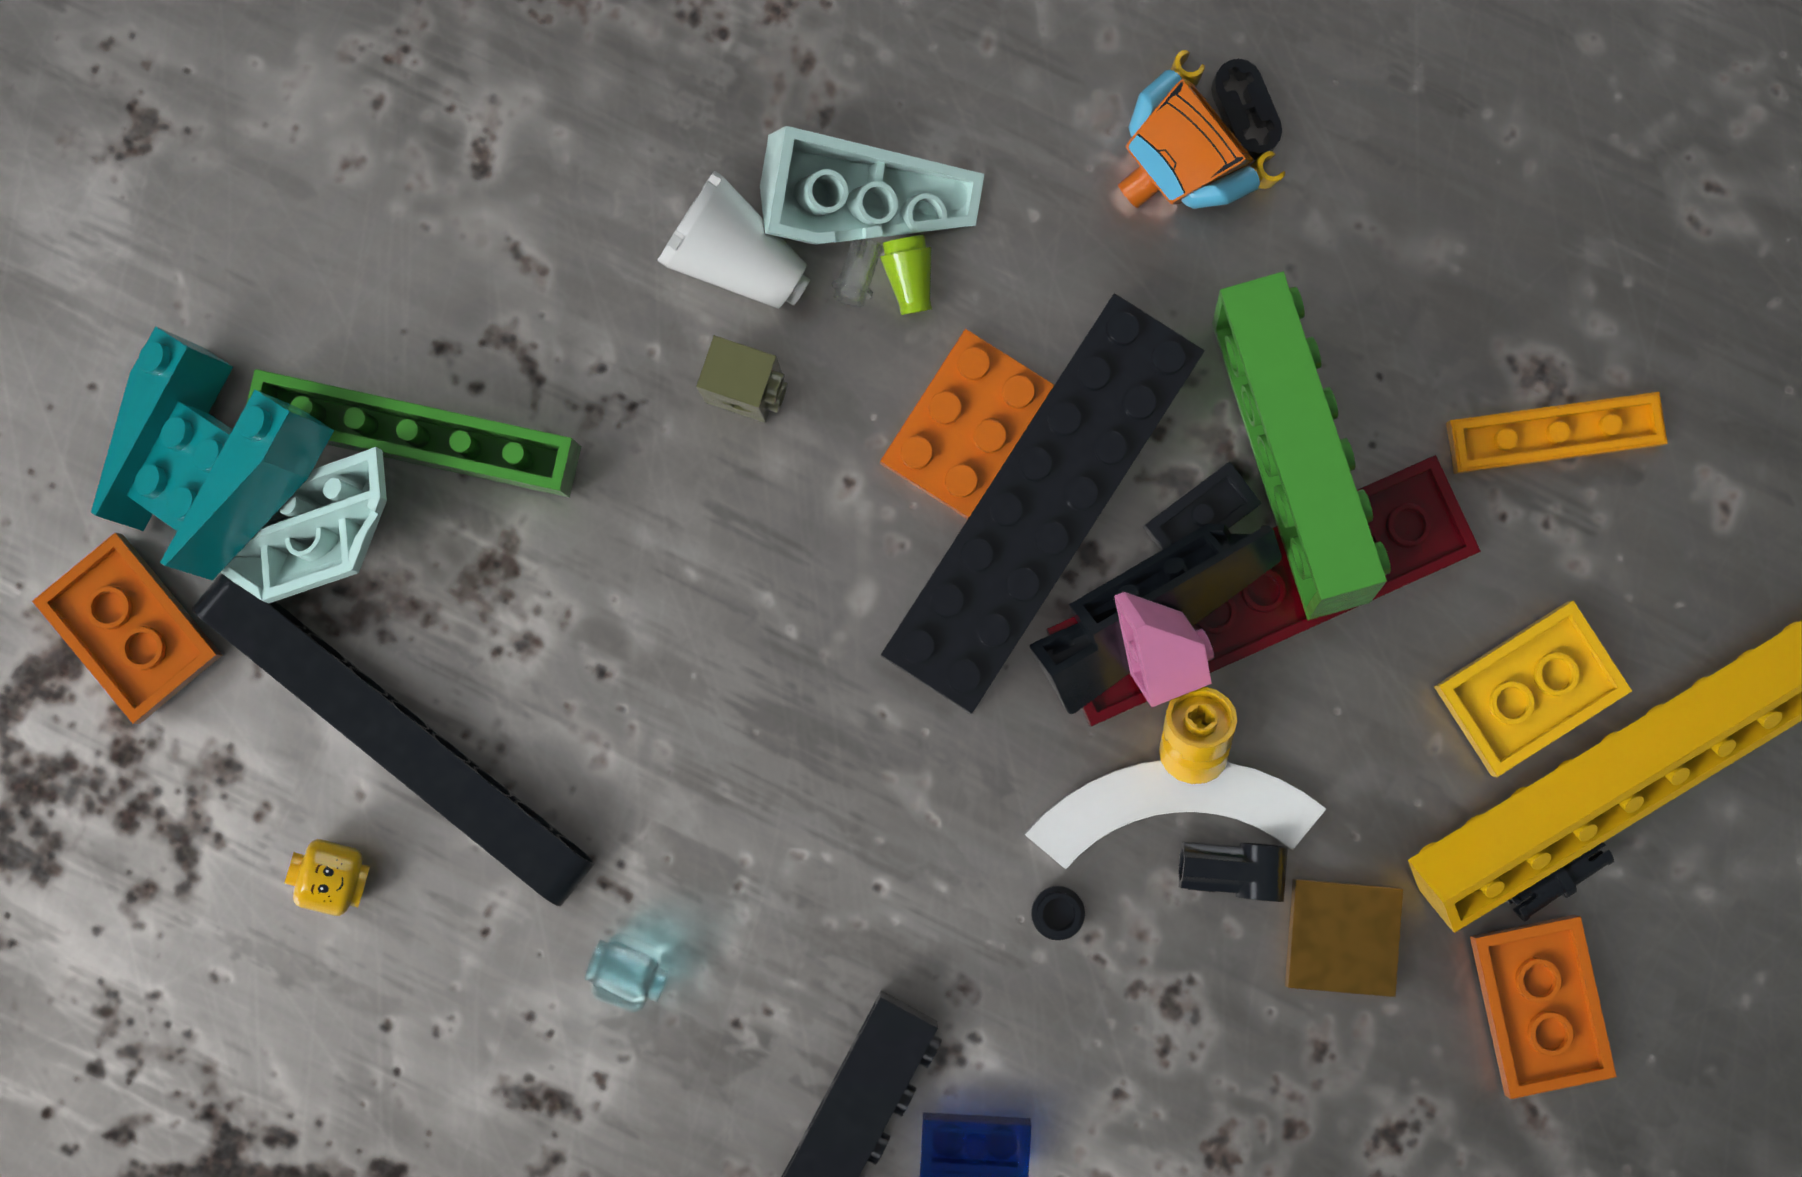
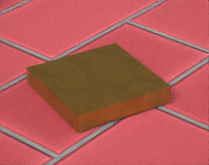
M1293 879L1285 986L1295 989L1396 997L1403 889Z

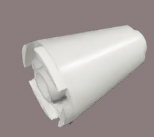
M713 171L703 186L701 193L692 203L657 259L659 263L669 269L780 309L785 301L794 306L810 282V278L803 275L807 263L782 237L766 234L764 221L760 214L723 176Z

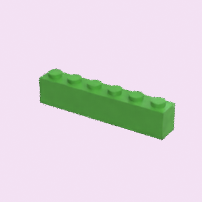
M258 369L254 370L247 402L255 389L300 408L334 430L327 445L358 452L377 447L383 451V457L570 498L582 447L573 438Z

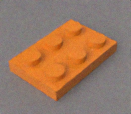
M965 329L880 460V464L968 519L1047 398L1054 384Z
M115 532L32 601L132 724H141L223 656L126 537L120 533Z
M1569 915L1470 936L1506 1097L1515 1099L1617 1077L1581 916Z

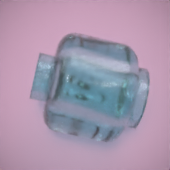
M617 933L608 942L602 939L599 941L587 968L585 981L592 983L591 993L595 999L630 1013H636L644 1007L648 999L656 1002L659 1001L670 971L660 968L663 956L658 946L624 933Z

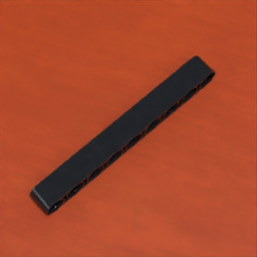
M220 573L192 607L193 612L212 629L552 904L561 907L594 866V861L582 849L276 601L272 603L264 602Z

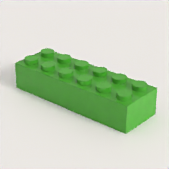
M1283 271L1220 289L1212 327L1307 620H1312L1370 603L1387 582L1385 575L1390 574L1391 569L1383 543L1381 541L1374 543L1368 526V522L1373 521V512L1365 490H1356L1350 472L1356 468L1352 447L1347 438L1339 439L1333 421L1338 419L1339 415L1335 396L1330 387L1322 388L1316 370L1322 366L1318 345L1313 336L1305 337L1300 319L1305 317L1302 297L1296 286L1289 288Z

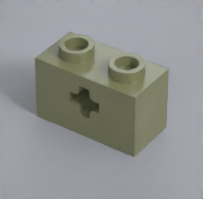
M714 335L696 388L707 404L766 423L770 411L779 412L788 383L784 382L785 374L781 371L777 356Z

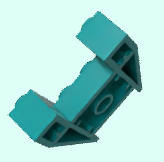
M155 326L129 374L91 513L141 531L145 530L152 515H155L177 531L160 563L164 566L213 581L308 479L334 430L300 408L255 389L234 428H230L210 415L209 411L231 373L233 366L202 346Z

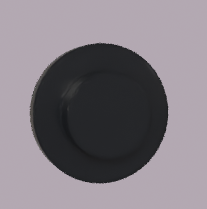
M1052 886L1041 891L1034 899L1031 907V918L1035 928L1044 937L1051 940H1065L1074 936L1081 929L1085 919V908L1081 898L1073 890L1063 886Z

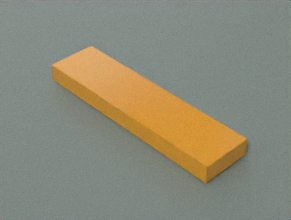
M1660 392L1469 417L1446 422L1454 474L1668 444Z

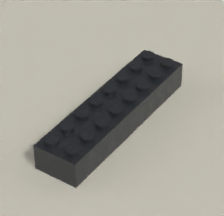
M1114 293L884 648L881 657L967 713L972 714L1205 350Z

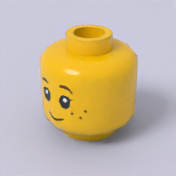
M316 839L308 845L305 855L293 853L284 884L295 886L293 901L296 906L332 916H341L348 910L349 906L358 908L370 866L362 864V854L358 849Z

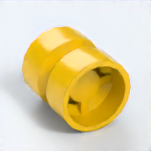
M1202 687L1169 701L1159 753L1161 763L1166 771L1177 780L1190 784L1207 783L1216 779L1226 768L1238 721L1236 709L1227 696L1216 689Z

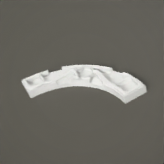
M1161 760L1114 770L1086 783L1064 796L1044 812L1024 835L1063 868L1067 869L1092 844L1127 824L1156 815L1199 812L1217 814L1252 825L1293 850L1324 813L1326 808L1303 791L1283 780L1250 767L1227 762L1226 768L1216 779L1207 783L1190 784L1177 780L1166 771Z

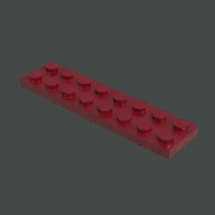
M1436 455L1357 490H1365L1373 512V521L1368 522V526L1374 543L1379 541L1383 543L1390 562V574L1385 575L1387 582L1373 600L1481 552ZM1277 526L1272 529L1274 530L1282 555L1281 561L1192 626L1195 631L1203 629L1212 645L1214 659L1208 661L1210 673L1354 609L1350 608L1307 620ZM1072 617L1047 628L1046 631L1048 635H1051L1078 622ZM1129 673L1084 706L1082 711L1089 726L1092 727L1147 702Z

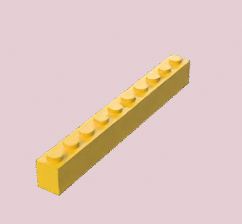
M1802 620L1789 624L1781 633L1755 649L1746 650L1735 661L1714 674L1700 678L1691 688L1668 702L1654 706L1645 716L1622 730L1608 734L1599 744L1576 758L1562 762L1553 772L1530 786L1516 790L1510 798L1484 814L1472 817L1464 826L1438 842H1432L1423 847L1418 854L1408 859L1419 891L1455 933L1801 722Z

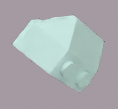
M374 447L313 469L308 479L221 573L267 603H272L358 574L387 501L383 451Z

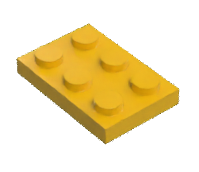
M1574 600L1562 604L1434 686L1492 777H1499L1632 692Z

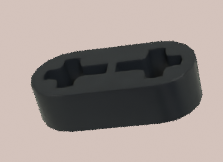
M1238 58L1227 61L1220 67L1213 79L1212 96L1222 121L1250 156L1257 160L1265 152L1273 151L1280 141L1282 135L1281 121L1257 67L1244 59ZM1234 74L1238 81L1247 80L1249 83L1243 92L1245 105L1242 104L1235 90L1228 92L1225 90L1224 87L1227 85L1230 75ZM1248 114H1251L1254 124L1258 129L1266 127L1269 131L1263 140V145H1259L1256 138L1247 140L1244 136L1250 127Z

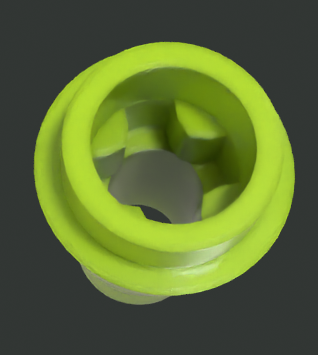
M924 235L883 242L885 255L880 256V259L899 303L901 315L932 310L930 301L932 247H926Z

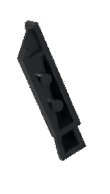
M1206 524L1070 603L1069 606L1078 623L1029 645L1032 654L1069 714L1076 713L1130 673L1114 598L1115 595L1126 592L1181 611L1190 624L1194 626L1281 561L1282 555L1274 530L1269 525H1262L1260 529L1252 534H1231L1226 524Z

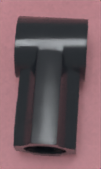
M1182 841L1178 865V887L1196 891L1236 893V897L1244 899L1284 902L1288 847L1258 843H1240V846Z

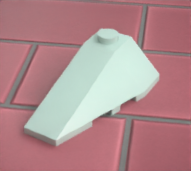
M784 126L768 135L760 182L764 230L766 234L818 245L976 226L984 174Z

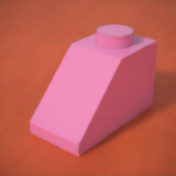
M1126 592L1114 596L1130 674L1151 708L1212 684L1208 661L1214 659V652L1210 640L1203 629L1195 631L1181 611Z

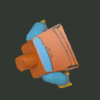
M1187 50L1178 52L1171 70L1164 71L1139 94L1128 127L1132 138L1125 147L1140 166L1121 181L1118 187L1128 201L1136 208L1143 205L1158 191L1163 194L1171 205L1184 203L1192 209L1228 205L1256 191L1258 188H1271L1285 176V171L1277 176H1270L1264 171L1263 163L1276 155L1272 151L1265 152L1251 166H1246L1254 159L1195 87L1201 79L1205 65H1200L1199 69L1194 72H1187L1181 67L1187 61L1190 54Z

